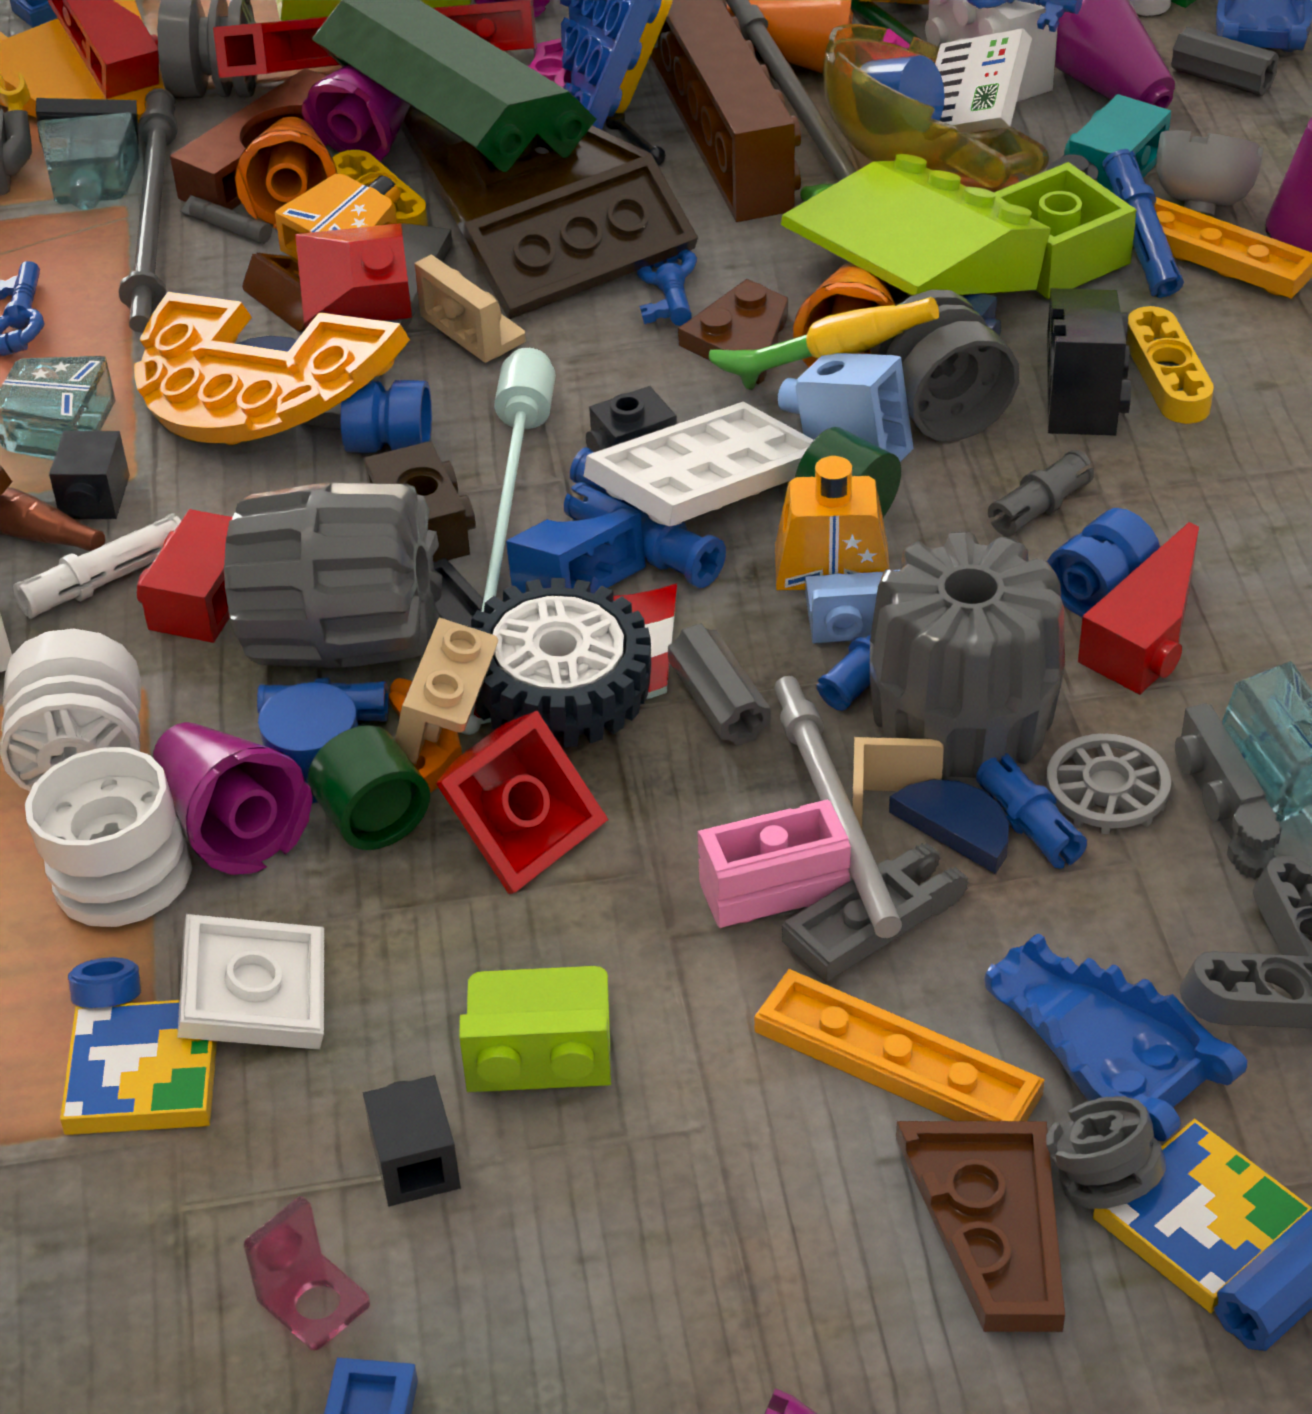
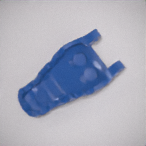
M1218 0L1216 14L1217 35L1259 48L1282 49L1284 52L1303 51L1311 30L1312 0Z
M1035 934L1023 946L1011 948L1002 961L995 965L991 963L988 971L985 973V988L996 999L1022 1016L1038 1033L1088 1101L1115 1096H1125L1139 1100L1148 1110L1153 1124V1137L1157 1141H1166L1180 1128V1117L1173 1107L1205 1080L1230 1085L1246 1072L1248 1060L1232 1044L1223 1042L1209 1033L1173 994L1167 996L1159 994L1148 979H1142L1135 985L1128 983L1117 965H1111L1107 970H1104L1093 959L1087 958L1080 966H1077L1069 957L1061 958L1054 954L1046 944L1045 937L1041 934Z

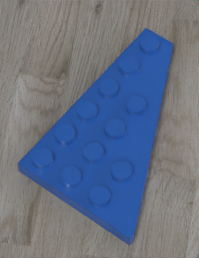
M560 0V4L569 7V19L564 17L561 22V45L563 47L562 68L571 71V84L566 82L563 88L568 90L597 119L593 126L602 130L607 116L612 117L617 111L622 98V89L620 88L626 71L632 70L638 62L642 49V43L639 40L646 23L650 24L656 18L662 0Z

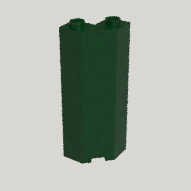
M341 0L312 38L315 43L342 67L348 64L384 89L476 148L502 172H507L536 134L556 154L563 158L568 157L597 120L568 90L420 0Z

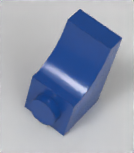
M621 508L609 514L585 520L556 522L547 519L506 540L511 585H515L521 593H525L527 581L539 579L544 589L551 588V578H565V588L573 589L578 579L590 582L591 593L594 594L600 586L608 588L646 567L640 512Z

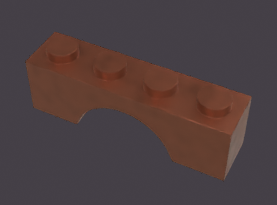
M304 68L170 155L178 199L187 202L190 195L230 210L242 204L238 198L235 181L236 167L241 154L254 139L278 120L285 117H297L304 120L302 113L303 101L307 98L310 88L326 76Z

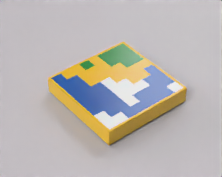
M179 1000L124 1003L104 1008L75 1006L60 1115L64 1134L74 1135L210 1126L217 1041L177 1038Z
M1194 1118L1161 1146L1165 1156L1166 1171L1160 1182L1147 1194L1127 1204L1107 1209H1094L1093 1219L1209 1313L1215 1311L1214 1307L1218 1305L1217 1292L1312 1207Z

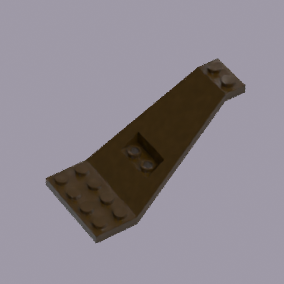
M410 106L400 127L464 235L508 319L635 272L645 266L679 255L685 249L692 250L696 247L698 236L652 154L593 125L566 158L556 154L536 134L507 172L491 169L489 165L492 163L476 148L412 106ZM542 147L547 149L549 152L546 154H541L536 152L534 149Z

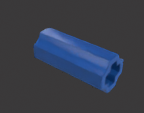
M1312 1208L1217 1292L1218 1305L1214 1307V1310L1221 1324L1227 1332L1240 1339L1248 1349L1266 1351L1312 1309Z

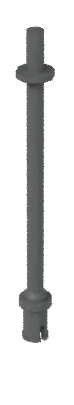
M161 88L153 89L145 96V112L140 116L138 123L139 135L146 142L135 265L134 272H131L121 280L118 290L120 301L130 309L129 326L138 333H143L152 312L155 311L167 294L166 285L155 275L166 145L172 143L176 138L178 125L174 117L175 98L172 93Z

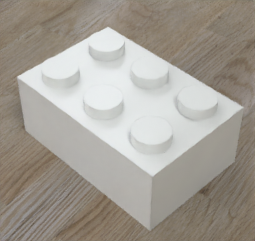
M929 0V15L925 25L927 42L939 51L940 44L1023 28L1032 37L1017 102L1053 91L1057 30L1056 32L1049 31L1048 25L1045 26L1044 30L1037 27L1040 15L1046 12L1045 7L1015 0L1013 3L1006 2L998 7L978 9L967 0Z

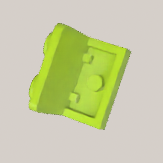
M599 966L480 971L471 975L468 979L467 1014L460 1015L459 1028L467 1092L611 1085L609 988L606 970Z

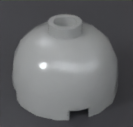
M1171 130L1161 132L1156 168L1159 180L1170 196L1185 202L1184 207L1208 216H1214L1216 206L1234 205L1245 198L1255 185L1264 149L1259 147V144L1240 138L1208 133L1207 137H1191V142H1189L1191 131Z

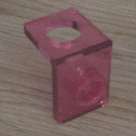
M303 1196L293 1200L244 1241L243 1246L257 1301L311 1350L322 1348L369 1308L368 1294L321 1253L311 1203ZM313 1287H330L340 1295L339 1306L331 1315L325 1318L308 1319L300 1315L296 1310L299 1297Z

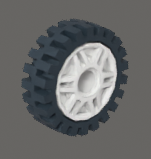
M551 578V588L544 589L539 579L527 581L525 593H521L515 585L503 590V601L495 596L491 597L484 603V612L477 610L471 618L470 628L495 635L498 638L495 654L475 702L476 713L483 721L491 718V726L494 730L504 723L538 711L554 737H562L564 748L578 746V739L581 734L586 736L589 743L603 740L604 727L612 734L617 733L624 728L625 718L632 721L639 714L640 704H645L651 675V638L648 627L645 628V621L639 611L632 612L631 602L623 596L615 601L613 600V590L600 586L593 594L591 593L590 582L578 579L573 589L565 588V578Z

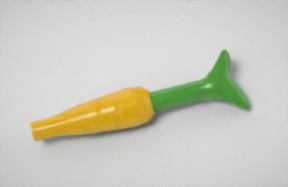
M929 297L897 306L864 308L834 314L814 322L806 335L757 350H710L709 360L723 371L739 375L744 387L752 390L759 375L765 370L812 356L819 359L822 355L835 353L857 354L866 351L902 333L904 330L938 319L939 308L935 299Z

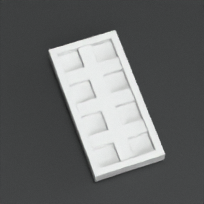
M740 402L589 454L586 457L584 477L606 489L610 496L625 500L647 513L654 522L670 527L793 480L801 458L813 442V439L751 405Z

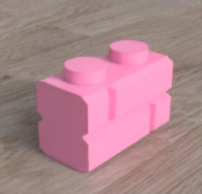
M828 799L802 805L797 809L790 808L698 831L699 880L719 928L738 923H748L758 918L809 907L850 882L848 868H850L851 846L832 803Z

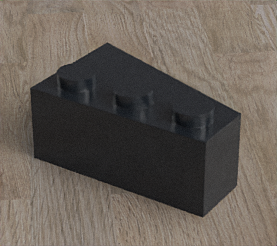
M1050 288L1047 324L1048 433L1116 436L1119 413H1129L1131 379H1127L1129 371V345H1126L1128 313L1121 312L1117 290Z

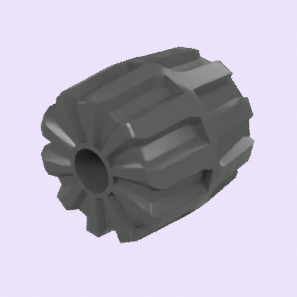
M319 483L251 494L237 503L235 514L232 520L229 521L226 536L224 579L229 616L235 636L238 638L245 656L259 665L344 668L411 659L424 655L437 621L440 618L435 603L441 599L442 575L434 569L433 555L439 547L436 531L428 530L430 509L424 496L417 495L415 487L408 484Z
M970 531L951 532L944 546L936 549H930L919 541L904 549L901 570L886 569L879 582L870 636V685L873 716L876 725L883 727V738L933 739L940 741L944 747L943 780H947L948 777L976 778L982 763L994 757L1004 767L1000 761L1001 757L1005 756V753H1008L1016 764H1027L1042 749L1046 731L1049 730L1053 723L1065 666L1064 605L1061 599L1060 581L1047 561L1037 558L1028 561V550L1022 543L1007 537L996 538L988 546L979 545L975 535Z

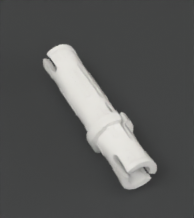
M172 513L151 525L122 536L78 557L73 553L59 559L58 566L22 582L15 583L13 591L21 610L29 619H32L74 598L81 602L93 596L94 589L153 563L162 550L169 532L175 531L181 522L178 516L175 517Z

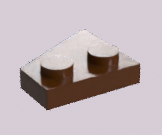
M745 279L678 328L679 346L709 360L710 350H757L777 344L778 333L783 330L788 317V297L759 283ZM767 370L759 375L756 381L757 384H761L765 380Z

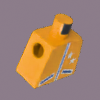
M344 174L332 175L275 211L280 251L298 260L295 234L397 224L395 203L400 199L398 187L390 178L383 175L378 176L368 186Z
M839 456L824 457L816 463L815 477H796L788 483L775 542L776 590H805V577L884 572L886 569L890 570L888 543L876 481L869 476H852V464L847 459Z

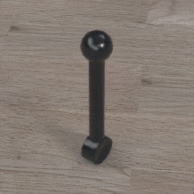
M615 113L612 117L607 116L606 126L608 128L619 129L640 149L651 153L657 165L664 162L666 156L664 149L659 146H652L625 122L624 113Z

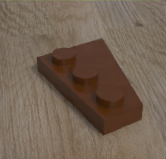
M897 1121V1143L983 1331L1063 1332L1065 1307L1051 1161L1046 1142V1134L1048 1133L1047 1121Z

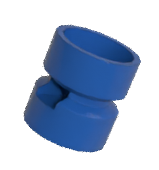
M371 380L360 390L341 402V435L344 449L348 453H374L377 450H381L385 443H388L391 450H396L431 440L432 400L427 381L395 380L389 390L386 391L381 381Z
M1121 508L1105 511L1088 524L1080 534L1073 536L1055 550L1047 560L1060 581L1063 605L1068 610L1082 617L1160 548V544L1152 528L1139 515Z

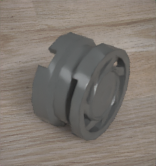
M1115 1096L1084 1102L1068 1110L1071 1120L1066 1125L1061 1127L1060 1123L1054 1122L1046 1134L1047 1148L1052 1161L1059 1168L1060 1182L1065 1195L1073 1204L1087 1209H1107L1127 1204L1147 1194L1160 1182L1166 1171L1165 1156L1160 1143L1153 1137V1124L1148 1110L1136 1099ZM1086 1187L1089 1193L1083 1192L1082 1190Z

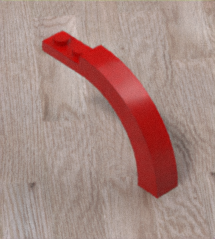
M533 0L433 8L502 51L537 48ZM328 17L213 27L219 78L340 65L312 40Z

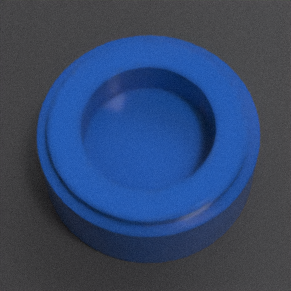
M118 957L94 959L77 965L68 974L71 1002L80 1007L104 1008L116 1006L135 999L141 993L139 967L129 959Z

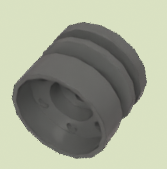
M161 0L157 26L159 62L164 87L172 93L174 98H202L206 93L210 75H212L217 94L220 97H229L233 85L240 97L253 96L257 75L219 78L213 27L256 23L250 0H230L229 7L226 0H211L208 17L205 16L200 0Z
M929 290L911 296L901 304L933 297L939 308V318L904 330L902 333L870 348V352L877 355L901 357L909 417L924 435L937 441H960L982 432L997 421L1011 404L1019 385V363L1007 344L993 329L987 326L983 317L974 310L966 298L951 290Z

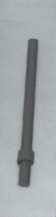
M726 0L739 21L743 38L751 40L837 179L841 181L856 172L855 167L768 32V21L757 5L751 4L749 0Z

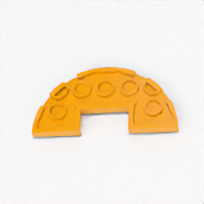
M168 292L150 317L140 338L145 351L142 361L134 363L135 382L137 390L144 398L149 410L159 423L170 432L197 442L235 445L242 441L254 440L288 430L330 410L360 390L374 377L386 373L393 366L395 357L410 339L400 323L318 313L289 352L235 344L238 335L252 318L242 302Z

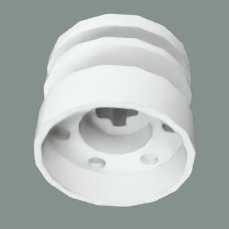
M79 629L48 631L25 641L9 658L4 677L3 708L5 712L1 723L0 755L6 773L21 788L31 791L33 784L52 766L77 753L101 747H128L140 751L139 736L141 726L138 715L141 709V678L137 661L122 644L101 633Z
M101 747L74 754L59 762L33 784L25 802L27 824L38 854L44 859L45 872L52 884V891L56 902L69 918L89 926L119 927L145 920L168 907L185 889L192 871L189 848L186 839L183 837L181 823L176 817L173 798L164 770L150 755L128 747Z

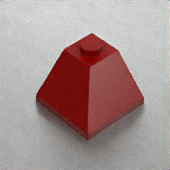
M401 223L295 234L305 329L318 313L378 321L412 318Z
M538 711L499 726L457 757L435 783L508 894L516 893L609 820Z

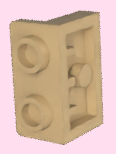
M432 254L414 263L420 316L484 363L500 357L526 342L525 330L501 314L498 301L492 294L483 291L463 277L459 271L450 268Z
M443 618L438 619L402 705L395 741L412 763H417L425 740L437 743L442 728L459 733L465 730L497 648L498 638L495 635Z

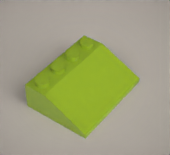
M908 154L896 155L895 161H873L782 215L781 225L912 296L929 290H951L958 295L1036 290L1051 231L1050 227L1032 219V212L1029 209L1012 204H1001L995 201V193L982 188L966 187L960 184V176L946 171L930 170L926 168L927 161L925 159Z

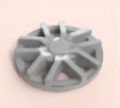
M1091 734L1067 742L1053 754L1047 767L1046 784L1047 789L1056 798V805L1064 813L1074 818V826L1081 828L1083 823L1102 827L1101 834H1110L1111 828H1125L1138 824L1148 827L1152 823L1153 817L1160 811H1164L1171 788V776L1162 757L1146 744L1117 734ZM1096 748L1099 757L1091 759L1085 750ZM1111 748L1130 753L1120 758L1114 757ZM1070 757H1072L1075 763L1077 764L1062 765ZM1145 762L1150 765L1149 767L1134 771L1135 768ZM1159 781L1160 789L1158 791L1149 785ZM1137 800H1139V801H1141V802H1143V803H1146L1147 805L1144 806V805H1142L1140 802H1138ZM1073 801H1081V803L1077 805ZM1095 805L1106 807L1105 814L1090 810ZM1118 809L1124 814H1115V811Z

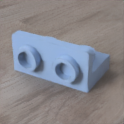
M884 572L838 573L805 577V596L812 643L853 641L856 638H866L871 635L877 589Z

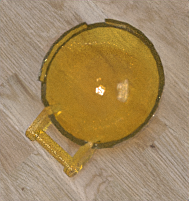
M844 24L833 28L823 58V88L830 113L848 143L872 162L895 161L898 154L913 155L927 161L926 168L930 170L951 171L957 169L989 188L1003 185L1010 176L1019 173L1032 176L1046 169L1049 162L1047 149L1039 142L1013 127L973 133L958 132L950 124L931 119L935 110L934 107L905 96L878 82L860 69L866 62L872 60L918 55L926 56L936 63L940 47L913 37L909 48L884 42L883 39L887 29L877 26Z

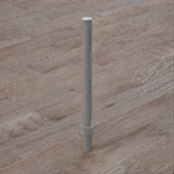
M784 676L775 683L774 690L783 709L780 721L786 736L791 743L798 745L820 801L827 799L831 801L848 836L851 846L849 871L876 935L881 938L893 937L901 930L902 922L821 736L824 729L821 717L816 706L805 699L798 680L793 676Z

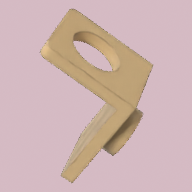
M854 737L853 810L861 829L863 790L899 791L910 784L932 779L942 780L944 747L940 741L933 739Z

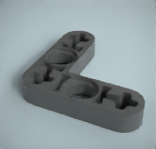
M1277 856L1271 859L1254 886L1253 895L1282 955L1219 951L1204 952L1195 959L1181 983V999L1187 1008L1198 1017L1210 1023L1220 1025L1312 1028V942L1302 934L1312 936V867L1294 857ZM1266 982L1283 988L1293 999H1288L1278 994Z

